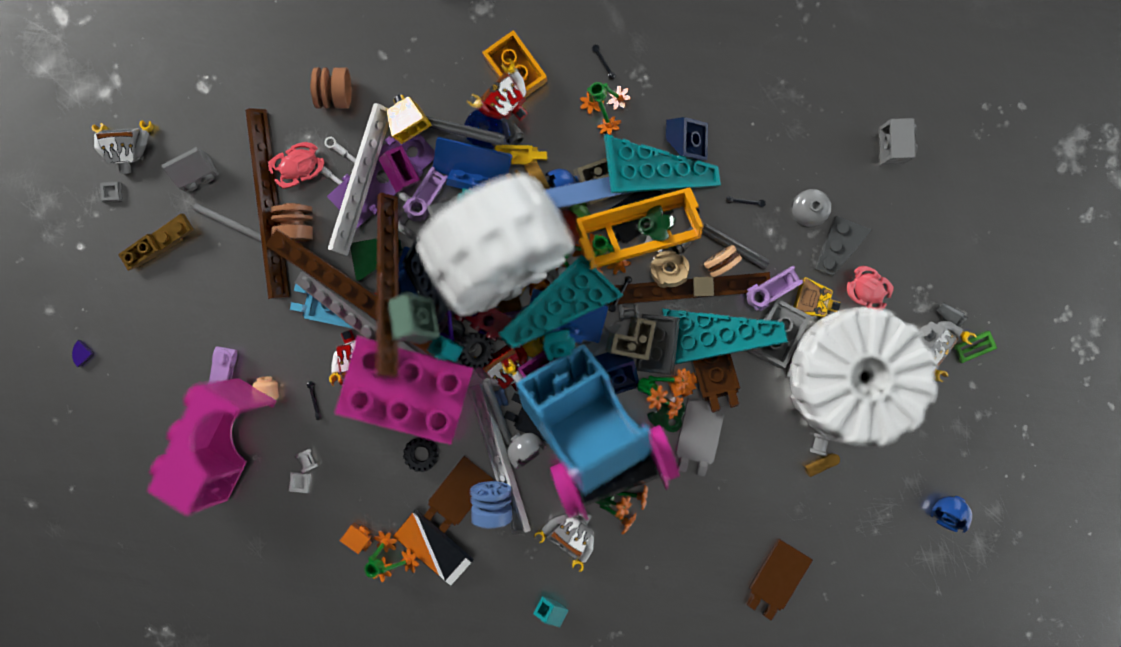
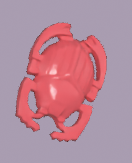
M302 142L286 150L285 153L288 156H284L282 152L273 157L268 162L270 174L274 173L273 169L281 173V182L278 179H275L274 182L282 189L298 185L300 183L298 181L299 178L303 182L317 176L324 167V159L318 158L315 155L318 148L312 143ZM300 147H305V148H308L309 151H308V150H305V149H297V150H295V149H296V148H300ZM281 159L282 161L279 166L275 167L276 161ZM317 164L318 167L316 171L312 175H310ZM283 179H293V182L285 183Z
M860 266L854 270L855 280L849 281L847 284V292L850 298L855 303L861 304L866 308L885 309L887 304L883 303V299L886 295L888 298H891L894 286L888 279L882 277L871 267ZM864 271H871V272H872V273H864V274H862V272H864ZM874 303H879L877 307L872 306Z

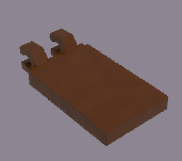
M731 354L692 361L702 399H705V401L709 400L712 413L720 411L719 397L727 396L730 408L739 405L736 393H739L740 385Z
M464 455L428 500L430 508L424 517L430 521L435 513L438 512L445 518L438 529L445 533L451 524L454 526L456 524L459 525L472 508L471 487L481 482L493 481L494 478Z
M778 539L749 587L752 594L746 605L756 610L762 599L768 603L763 615L772 621L777 613V609L779 611L781 609L784 610L813 559Z

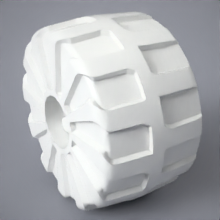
M521 174L488 183L449 205L423 229L419 236L417 247L432 280L450 307L460 315H471L475 312L492 309L501 300H511L522 294V289L531 283H540L547 278L549 270L560 267L566 261L564 256L572 252L574 244L558 209L539 182L529 175Z
M872 308L840 310L818 320L807 332L802 334L791 363L787 367V377L790 378L792 391L791 400L809 425L829 439L852 446H880L889 444L897 440L902 433L914 431L923 422L924 412L928 404L934 403L937 393V385L934 382V369L937 368L935 355L926 348L921 340L923 334L913 324H905L902 320L895 317L892 312ZM864 371L867 378L864 382H861L859 375Z

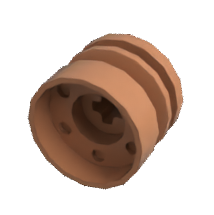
M319 67L313 68L310 90L316 109H321L323 105L326 109H329L332 100L336 109L350 108L352 87L350 72L347 67L333 68L332 76L327 67H324L322 71Z
M286 203L271 207V213L280 214L271 217L272 221L280 222V225L271 228L272 234L276 229H279L297 242L313 240V227L304 225V222L313 220L312 216L304 215L312 213L311 206Z

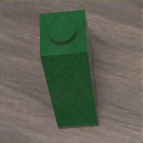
M377 238L351 243L350 249L355 278L357 282H363L377 273ZM401 239L398 240V257L401 256L400 251L403 250Z

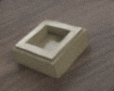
M713 276L693 277L694 297L714 296Z

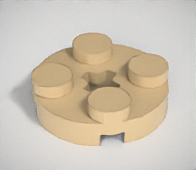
M663 251L657 254L651 263V276L659 287L679 286L687 281L689 274L688 260L683 255L681 257L676 254L675 251ZM667 266L675 268L672 272L666 271Z

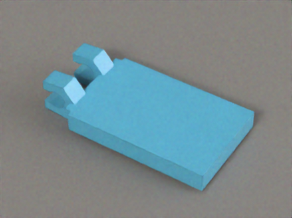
M295 283L294 291L306 293L307 297L305 305L291 302L290 310L303 312L302 316H304V319L354 329Z

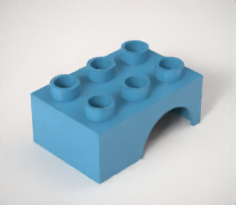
M584 344L572 350V355L562 356L516 382L522 407L583 495L651 454L649 428L643 425L641 429L629 418L613 391L609 376Z

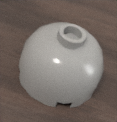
M818 189L802 191L794 199L792 214L794 219L802 226H819L828 219L831 213L829 197Z
M518 433L510 439L512 443L508 447L507 454L511 464L517 470L519 469V464L523 467L539 455L538 450L540 448L544 450L547 446L533 433H525L523 435Z

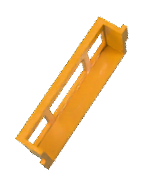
M691 187L577 218L576 230L590 268L594 269L700 239L703 224L696 210L699 205ZM661 205L663 212L679 207L684 208L693 230L672 235L670 230H668L669 239L654 240L620 250L611 226L646 217L648 210L655 206ZM605 228L614 252L595 257L586 233Z

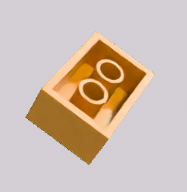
M514 30L482 52L485 61L498 79L506 72L501 64L503 63L505 68H508L511 65L508 59L513 61L515 68L524 79L526 87L525 98L547 83L546 74Z

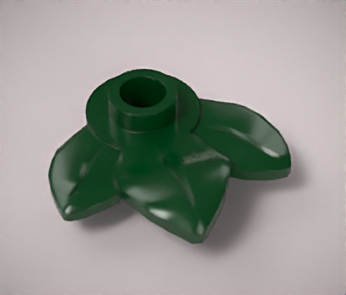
M661 205L655 206L648 210L646 217L640 219L638 230L642 235H649L655 241H664L669 239L667 231L674 226L676 218L663 214Z
M682 402V408L678 410V415L672 418L676 421L674 426L669 425L671 419H669L670 415H667L670 409L664 403H661L659 410L648 413V419L655 427L660 425L668 432H677L682 426L681 418L685 414L684 403Z

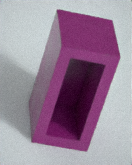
M402 145L385 152L378 158L396 193L413 186L420 180Z

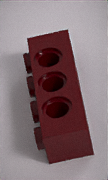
M452 308L449 309L454 313L453 317L460 322L466 320L471 323L469 326L478 332L480 330L487 332L486 336L495 342L497 339L503 341L499 334L513 321L511 317L495 308L477 312V315L474 317L460 315ZM487 318H494L492 326H485Z

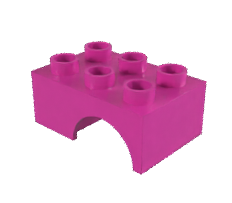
M358 335L335 414L451 445L473 368L449 360H438L436 357L398 347V378L377 377L376 340Z
M240 378L192 386L184 397L183 403L187 406V409L182 419L177 420L167 433L166 438L170 441L166 453L159 456L150 468V475L154 478L147 491L186 516L228 501L247 463L234 446L232 439L233 423L241 411L263 406L273 408L277 400L257 390Z

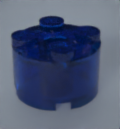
M478 110L471 112L464 123L466 126L478 129L485 127L486 131L501 135L504 133L501 119L486 117ZM466 137L471 145L494 149L496 144Z

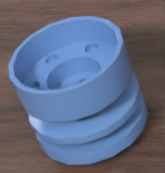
M487 481L471 487V503L473 504L471 514L474 525L483 528H497L505 526L512 521V505L509 504L511 502V486L509 484L499 481Z

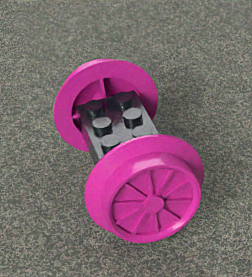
M660 425L649 429L651 438L650 455L584 495L562 463L550 467L558 494L569 519L581 515L588 521L584 504L586 506L659 477L665 490H668L669 481L680 477L667 438Z

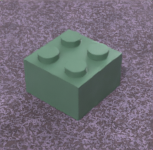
M404 294L389 300L395 340L422 344L439 337L433 299Z

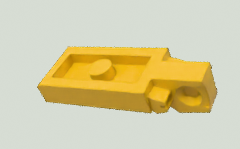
M495 145L496 151L512 155L511 165H526L534 160L536 162L547 161V152L538 151V147H533V145Z

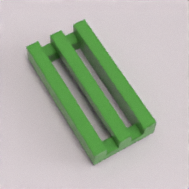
M986 331L977 335V338H969L968 341L972 343L986 336L988 337L987 340L963 350L960 347L968 345L967 343L962 341L955 344L953 348L956 349L959 362H967L997 349L991 332ZM988 343L991 344L990 347H987L966 357H964L963 355L969 351L977 349Z

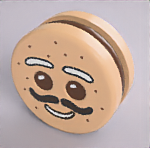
M734 245L722 249L705 261L704 266L711 272L709 273L711 277L723 274L742 260Z

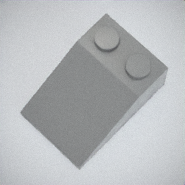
M777 298L764 320L784 322L788 343L748 350V352L780 369L785 368L812 316Z

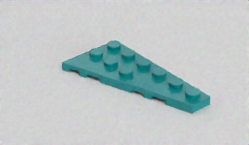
M609 134L604 136L611 193L674 190L689 187L706 188L721 185L718 166L698 160L693 161L680 155L669 154L670 152L647 145L631 143L629 140L614 138Z
M581 254L499 336L512 349H515L621 298L623 294L596 268L591 269L589 261Z
M662 308L664 316L680 318L675 365L788 343L784 322Z

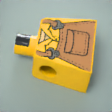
M403 95L394 97L395 105L387 110L392 137L403 144L432 125L419 105L410 97L405 98Z
M801 278L803 283L798 287L793 307L815 317H825L828 310L832 312L839 310L840 302L831 299L833 293L831 289L809 278Z

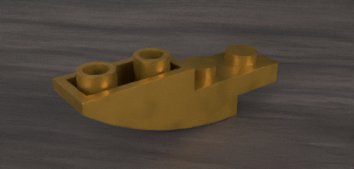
M179 214L152 234H146L118 255L126 269L130 271L183 241V237L194 229L185 214Z

